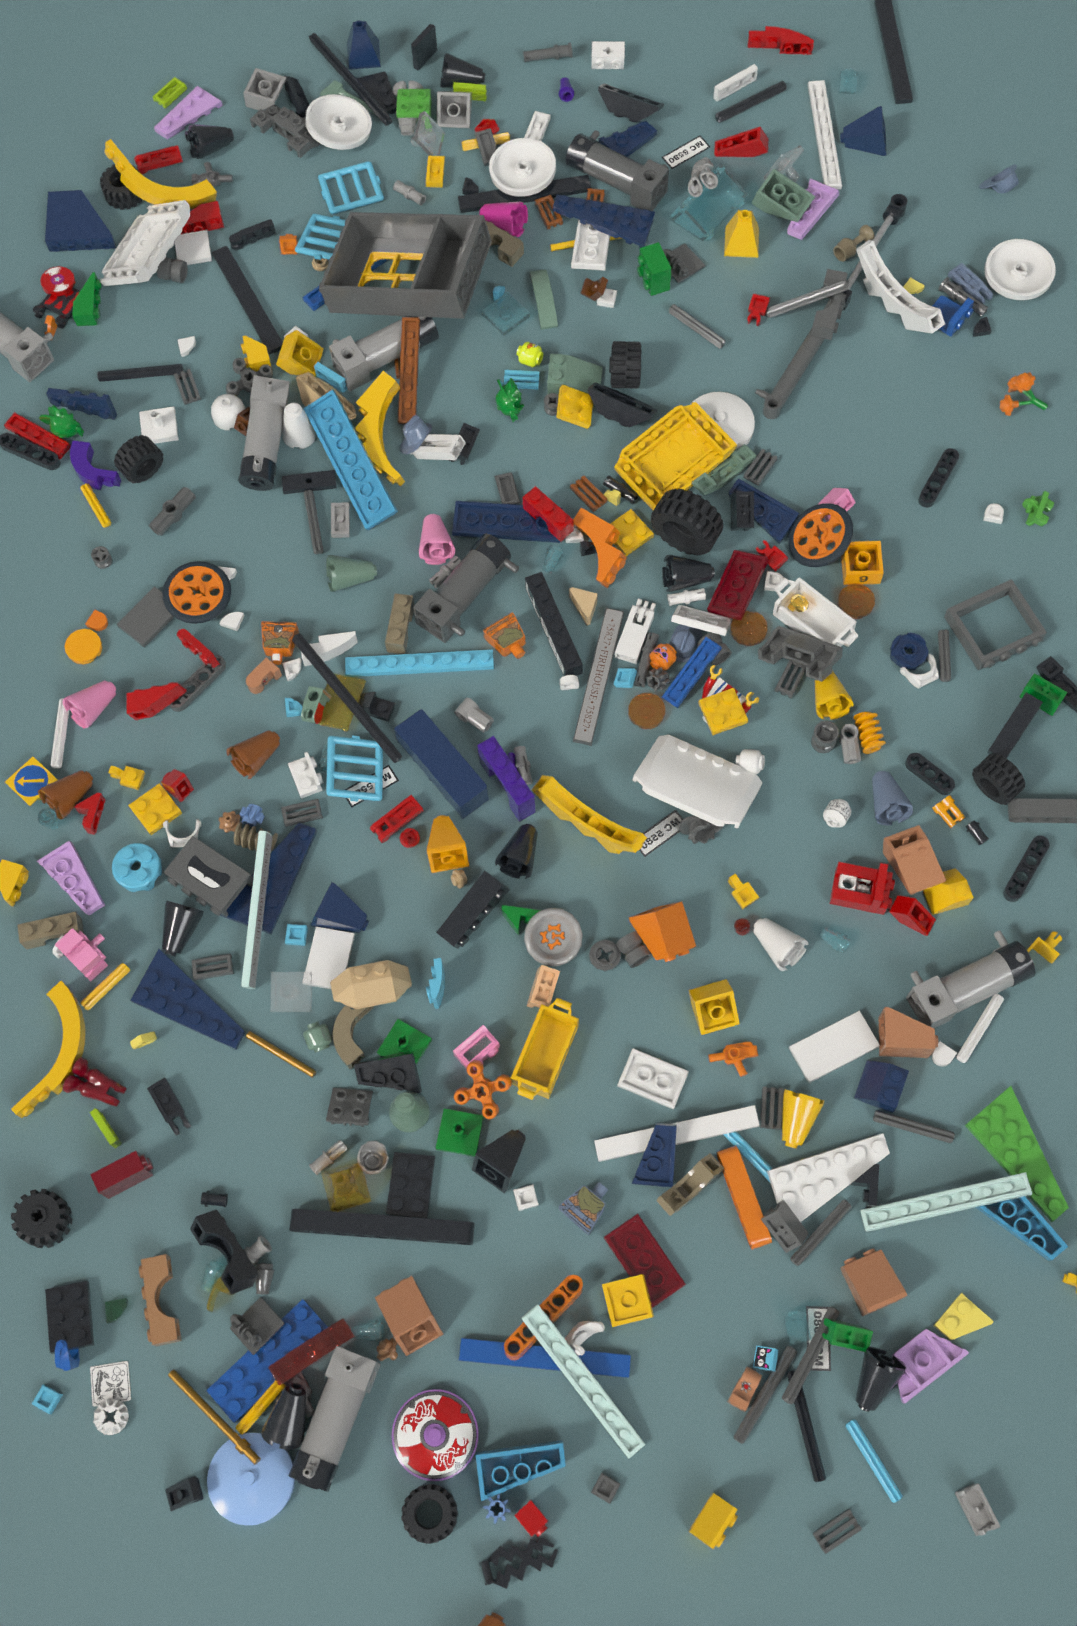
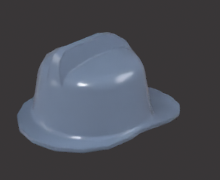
M1011 165L980 184L979 188L986 189L992 187L997 193L1010 191L1019 183L1015 173L1017 165Z
M414 415L403 426L405 438L400 445L401 453L410 454L416 451L431 432L432 425L425 423L418 415Z
M682 624L676 627L669 642L677 652L676 661L688 662L698 648L697 644L703 636L700 629Z

